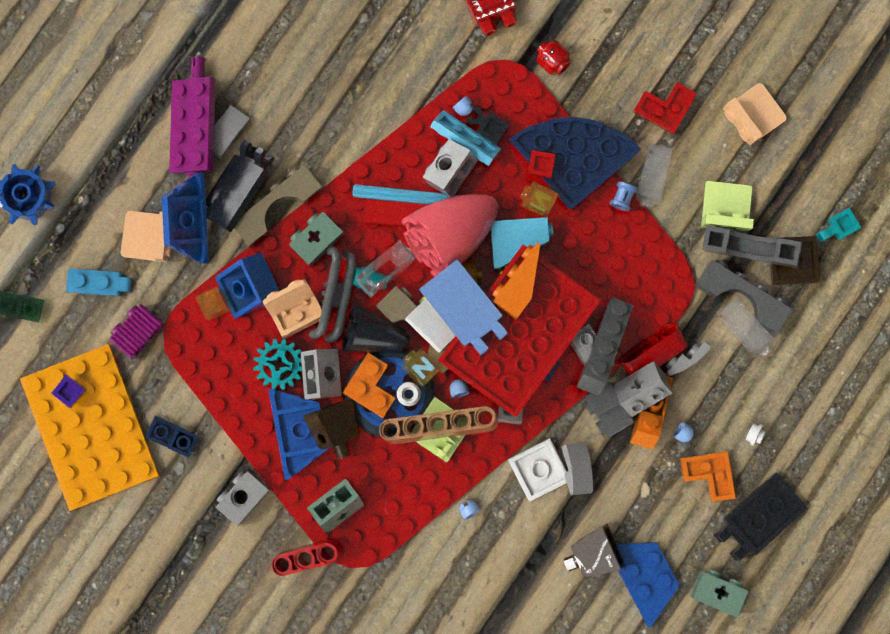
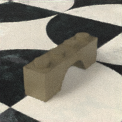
M305 165L301 168L299 166L295 167L288 173L289 178L282 183L278 181L269 189L271 192L265 197L260 196L251 204L253 207L244 212L234 229L250 248L263 235L267 236L269 234L267 227L268 216L277 204L287 200H295L306 204L309 202V198L318 191L321 192L323 190L320 183Z
M395 286L376 305V308L391 323L396 324L406 321V317L417 306L411 301L413 296L404 287L400 290ZM449 344L440 353L430 345L426 358L444 374L448 368L438 362V359Z

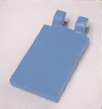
M455 260L419 289L464 347L471 343L478 353L482 355L489 348L481 340V337L490 330L493 331L499 340L507 335V331L498 322L503 317L502 314L458 260Z

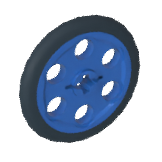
M403 350L401 353H370L382 362L393 363L396 366L394 375L386 376L383 373L376 385L380 389L387 391V387L392 386V390L397 391L403 384V379L407 374H413L417 378L416 385L421 392L417 408L414 411H407L404 405L399 402L396 394L393 395L396 399L389 410L395 411L397 418L423 415L435 395L430 372L428 370H420L426 376L422 379L412 368L414 364L424 365L423 362L413 354ZM365 356L361 360H359L353 367V369L350 371V374L346 382V386L348 385L353 375L359 368ZM406 390L404 393L405 398H410L414 395L412 390ZM345 395L346 400L351 399L350 397ZM352 399L358 426L370 434L381 437L379 427L384 418H381L374 412H366L361 404ZM417 423L411 426L410 432L413 430ZM390 427L387 431V436L393 437L397 433V427Z

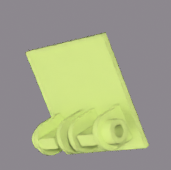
M434 397L423 414L453 411V409ZM461 417L457 422V426L459 428L465 427L468 424V418ZM438 420L434 424L435 431H440L444 427L443 420ZM420 423L415 425L411 434H416L420 431ZM465 435L415 442L445 462H448Z

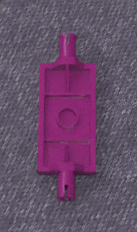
M191 57V77L189 79L172 81L169 173L186 174L188 178L195 173H204L205 175V172L213 171L215 78L205 77L206 58Z

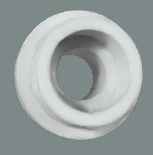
M412 382L403 383L397 390V398L405 406H413L420 400V389ZM406 390L413 391L414 395L411 399L405 398L404 393Z
M753 423L746 438V441L751 442V446H755L756 443L761 444L766 431L762 430L764 425Z

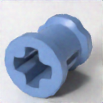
M618 182V190L614 200L610 201V205L619 210L629 212L630 201L638 189L630 184Z

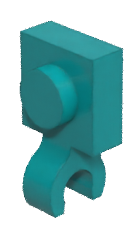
M849 207L829 218L827 221L830 226L815 235L819 242L834 234L840 240L860 229L861 226Z

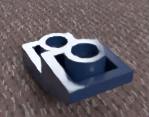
M154 416L145 438L189 458L199 436L158 416Z

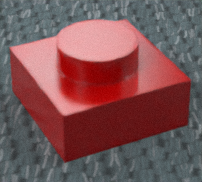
M532 150L527 175L551 179L555 154Z

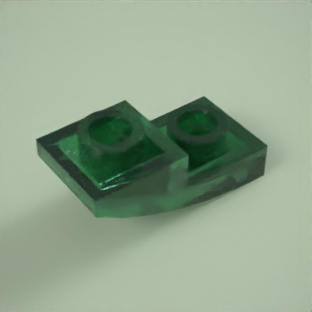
M0 291V315L37 323L40 322L44 304L43 299Z

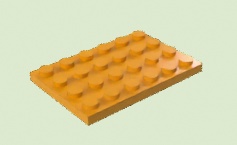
M110 344L20 378L69 511L160 476ZM65 375H69L86 389L72 408L67 407L51 394Z

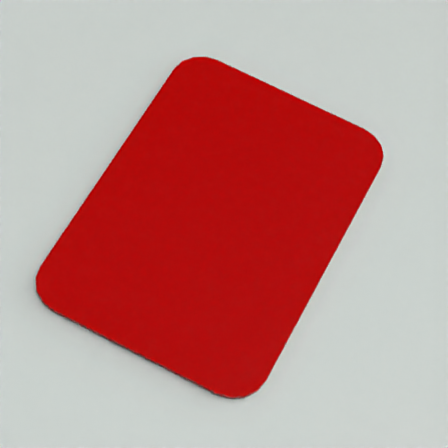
M506 59L487 61L471 69L324 186L321 192L318 191L309 198V202L303 203L270 229L267 236L263 235L254 242L252 248H246L182 299L168 316L163 331L164 350L174 369L311 541L315 543L327 539H336L341 543L342 554L334 561L336 564L349 568L370 567L387 558L589 393L577 388L584 365L569 344L558 359L560 362L551 381L545 382L543 380L523 407L521 425L499 422L497 428L493 431L465 435L448 462H445L417 442L391 444L382 437L368 433L357 424L358 437L347 441L350 456L337 459L334 448H328L326 452L292 478L285 480L268 391L272 389V383L264 386L265 379H257L260 371L253 369V367L259 365V362L254 361V357L260 358L261 356L257 350L262 349L264 351L266 349L265 342L270 344V346L273 345V339H277L278 343L281 344L283 337L265 306L234 319L215 277L240 259L262 253L280 291L287 288L295 280L305 279L320 304V300H324V296H321L322 291H326L323 284L328 282L332 256L325 253L310 267L289 244L292 242L290 240L292 235L298 230L303 231L308 226L307 221L314 214L320 215L324 212L344 233L333 245L341 253V265L337 283L344 284L347 269V260L342 258V252L344 251L353 252L357 261L356 267L361 268L364 266L388 276L385 290L357 289V286H352L346 321L352 306H359L389 321L376 308V305L395 286L400 290L404 287L413 296L411 301L418 306L420 304L419 301L424 297L419 289L434 278L430 272L432 269L425 265L424 262L420 263L413 254L404 236V233L407 231L406 227L363 223L364 205L367 198L354 197L353 186L357 184L441 193L431 187L423 176L427 167L437 157L440 148L448 141V138L441 136L430 127L434 119L443 110L477 132L479 129L478 125L472 126L466 122L467 116L473 120L477 119V113L472 111L469 115L461 116L453 109L456 103L465 96H468L473 107L476 106L482 110L483 116L487 117L491 112L509 124V128L496 145L501 148L496 158L489 166L478 160L455 195L486 194L489 197H494L499 205L495 221L548 217V223H552L553 237L549 238L548 244L540 247L539 256L601 300L581 329L590 324L597 335L601 317L611 297L633 305L614 360L615 365L612 366L609 376L622 366L620 357L625 352L663 326L678 321L690 306L695 290L693 270L682 251L634 194L629 204V212L619 210L610 205V201L614 200L618 190L617 183L624 182L616 172L571 211L568 210L541 177L527 175L529 164L513 147L509 139L531 125L554 118L570 116L539 78L522 64ZM536 191L551 198L549 202L541 198L546 209L544 213L529 206L531 202L539 206L535 197ZM490 231L477 250L467 259L475 260L478 268L482 269V283H477V285L485 294H487L500 276V271L505 269L503 267L500 270L493 271ZM312 233V234L310 235V237H311V239H312V240L310 241V243H311L312 241L319 242V241H320V239H319V237H318L319 234H318V235H314V234ZM332 307L327 330L321 338L312 339L309 336V332L315 330L319 322L286 338L287 346L291 343L296 344L293 349L294 351L299 349L302 352L316 349H338L342 396L309 399L320 402L321 408L346 400L343 391L346 388L350 371L359 360L367 355V353H347L342 351L343 334L346 335L347 330L345 326L341 337L336 342L328 343L325 341V335L332 333L338 313L337 307ZM407 321L396 323L395 325L405 329L407 335L410 336L409 345L403 351L413 354L420 360L423 356L426 358L430 344ZM278 349L271 351L266 357L274 356ZM287 351V359L289 362L295 363L293 355ZM282 358L278 362H269L277 367V371H279L280 367H290L282 362ZM386 363L388 367L384 374L386 376L394 375L396 366L393 363ZM433 365L435 369L429 372L433 379L434 397L453 410L485 406L491 408L498 416L499 405L466 381L464 382L468 385L470 393L460 398H451L449 391L451 383L454 380L463 379L449 369L442 374ZM264 366L266 374L272 378L271 369ZM286 372L282 375L281 380L288 378L293 372ZM298 372L301 380L293 379L295 386L292 387L287 383L285 390H282L280 385L277 386L276 390L304 398L302 372ZM407 374L403 379V383L412 382L416 384L417 378L413 374ZM388 386L387 391H385L392 396L397 394V391L392 390V386ZM418 403L413 406L404 405V408L407 411H414ZM363 406V409H364L366 412H372V411H370L369 409H367L366 407ZM388 410L384 416V420L397 418V413L393 410ZM483 415L481 424H489L492 420V415ZM346 479L358 494L364 506L326 534L307 507ZM325 546V553L330 557H334L333 548Z

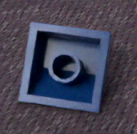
M262 253L240 259L215 277L234 319L263 307V300L270 293L280 291Z

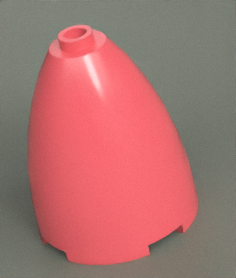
M486 194L459 195L431 203L403 218L402 223L407 228V231L404 233L405 239L420 263L424 262L425 265L432 269L430 271L431 275L435 277L455 260L463 264L477 250L491 230V226L498 214L499 205L494 197H489Z

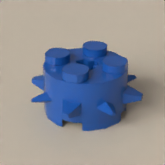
M14 164L11 168V174L5 175L0 180V208L10 213L9 223L12 225L18 218L30 220L33 225H37L38 218L47 209H54L55 207L51 203V189L56 184L54 181H45L39 177V165H36L29 171L19 169ZM23 192L28 193L26 198L22 197Z

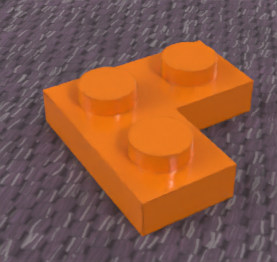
M367 353L343 391V394L381 418H384L396 399L376 386L388 365Z
M728 451L680 458L683 482L707 479L711 502L735 499Z

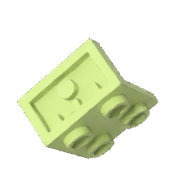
M707 181L705 183L701 227L706 228L708 225L740 232H748L753 229L754 219H749L752 186Z

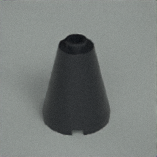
M352 306L345 325L347 330L346 335L343 334L342 351L347 353H401L403 349H407L410 336L407 335L405 329L359 306Z

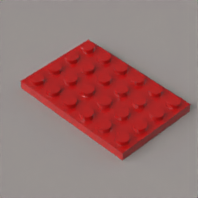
M522 244L487 292L486 296L492 303L496 298L492 295L500 283L505 286L510 279L507 274L515 264L520 266L524 261V258L521 256L527 249V246ZM538 256L532 299L518 318L515 320L494 304L503 316L498 322L507 331V335L499 340L492 330L481 337V340L489 349L482 355L478 353L471 343L464 347L455 336L438 359V362L516 418L601 300L545 259Z

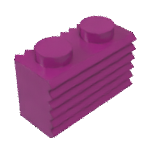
M142 304L139 307L135 305L126 315L129 318L123 324L119 323L112 329V336L109 339L131 359H134L165 325Z

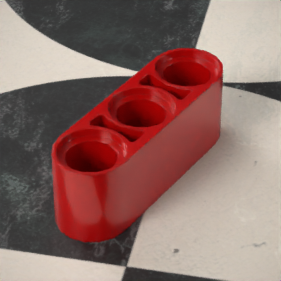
M670 323L625 352L620 357V362L629 376L653 361L659 367L685 350L688 343L678 325Z
M327 539L285 550L272 560L271 567L276 575L286 576L328 565L341 556L342 545L336 539ZM325 546L333 548L334 557H330L325 553ZM303 552L311 555V562L308 563L303 559ZM281 558L288 560L289 568L281 566Z

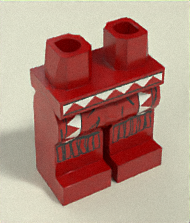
M464 0L476 28L480 27L485 37L497 32L494 21L501 19L505 28L515 26L517 23L515 15L516 5L513 0Z

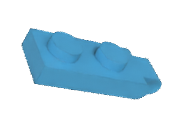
M68 269L66 292L121 296V292H131L132 278L122 277L123 273Z

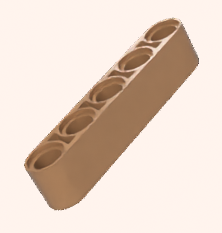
M483 406L387 419L381 423L379 433L387 442L400 444L490 432L497 428L499 419L491 408ZM491 414V422L486 425L481 424L482 416ZM461 417H467L468 424L463 428H459L457 426L458 420ZM443 420V429L435 431V422ZM415 423H420V431L416 434H411V426ZM396 426L397 433L393 437H388V429Z

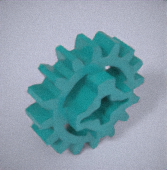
M273 339V345L271 346L265 342L266 349L264 351L262 349L257 350L261 354L260 358L254 357V361L259 362L258 366L253 367L255 371H260L257 379L264 378V386L272 383L273 390H276L278 385H280L282 390H285L287 383L292 387L295 386L293 379L301 380V377L298 375L299 371L302 372V367L300 366L301 358L298 356L302 351L300 349L294 351L293 349L296 345L294 343L287 346L286 339H283L281 344L278 343L277 339ZM278 349L274 356L266 357L271 351ZM287 351L293 355L295 363L289 362ZM282 358V362L290 367H280L279 371H277V367L269 362H278ZM264 366L271 369L272 378L266 374ZM288 371L293 372L288 378L281 380L283 374Z

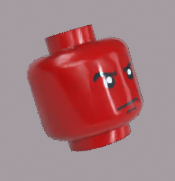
M557 40L549 43L545 41L537 49V63L550 75H561L571 64L570 52Z

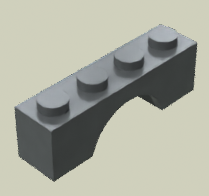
M707 225L702 249L704 252L798 268L803 245L802 242L753 236Z
M718 259L716 261H709L694 286L712 298L727 291L743 294L753 306V323L772 335L778 334L793 310L788 307L789 303L778 296L776 298L767 294L769 291L759 284L754 286L749 283L748 277L742 273L731 272L727 269L729 266Z
M614 297L610 298L601 317L594 344L583 367L577 388L597 396L600 395L607 383L633 305Z

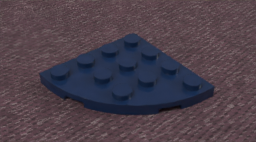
M579 117L550 119L549 121L531 125L509 139V142L528 164L530 163L532 150L555 154L551 179L541 177V179L569 211L575 208L641 151V148L624 133L616 131L602 122Z

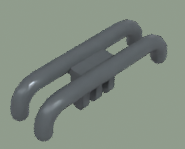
M329 246L326 249V253L332 256L328 282L323 284L326 291H322L321 296H324V300H320L319 304L322 306L318 327L309 332V336L312 339H318L324 335L329 324L332 307H337L338 313L332 333L325 335V341L332 343L341 337L344 330L357 261L353 252H342V258L347 260V269L344 284L337 283L341 265V253L338 248Z

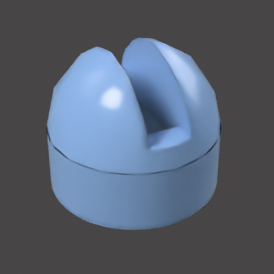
M465 96L453 106V109L459 115L466 116L472 112L473 104L469 97Z
M460 379L454 380L449 388L451 398H460L470 393L468 385Z
M684 421L677 426L673 433V437L680 442H688L694 435L692 427Z
M471 499L466 500L467 506H464L463 503L460 504L459 511L464 520L480 511L477 503Z

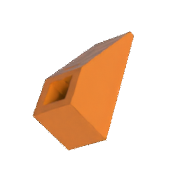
M538 242L534 247L531 245L527 247L521 255L524 261L520 266L515 264L507 274L510 278L505 286L500 283L492 294L496 297L493 303L515 320L532 299L540 250Z
M666 376L671 388L673 378ZM669 396L637 414L630 443L653 450L660 438Z

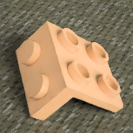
M761 83L756 84L737 99H732L723 108L727 119L736 126L740 137L750 146L786 120L784 112Z
M128 211L125 217L121 255L125 258L167 263L172 249L164 245L162 212L153 214Z
M305 279L295 280L287 288L281 291H274L263 300L264 306L272 316L283 339L320 321L322 309Z

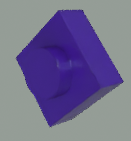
M65 375L51 394L67 407L72 408L86 389L69 375Z

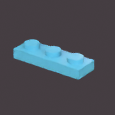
M444 110L434 119L430 126L441 136H445L469 149L480 162L488 166L501 150V148Z

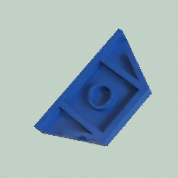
M195 173L161 197L164 245L199 263L207 264L209 263L205 180L204 173Z
M269 389L284 478L288 480L328 450V448L321 450L318 447L303 415L321 409L320 402L309 399L305 400L302 397Z
M657 543L617 544L626 564L618 573L645 624L649 628L680 585Z

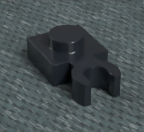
M474 106L472 111L478 114V118L473 120L467 116L466 122L472 126L478 125L477 133L497 145L509 128V124L491 112L487 117L483 116L482 110Z

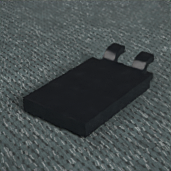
M243 140L240 145V155L234 154L206 198L207 219L229 232H232L269 173L266 171V168L275 159L267 154V151L264 149L256 148L246 140Z
M775 472L723 518L727 525L713 536L719 543H724L732 535L740 545L729 554L735 561H740L750 551L753 555H757L808 508L778 473Z

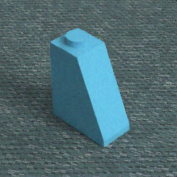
M548 217L494 221L490 230L493 271L507 266L522 244L527 247L529 245L534 247L537 242L540 244V247L548 244L549 238L553 237L552 223H548Z

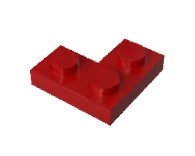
M677 82L665 102L645 90L633 113L673 135L697 93Z

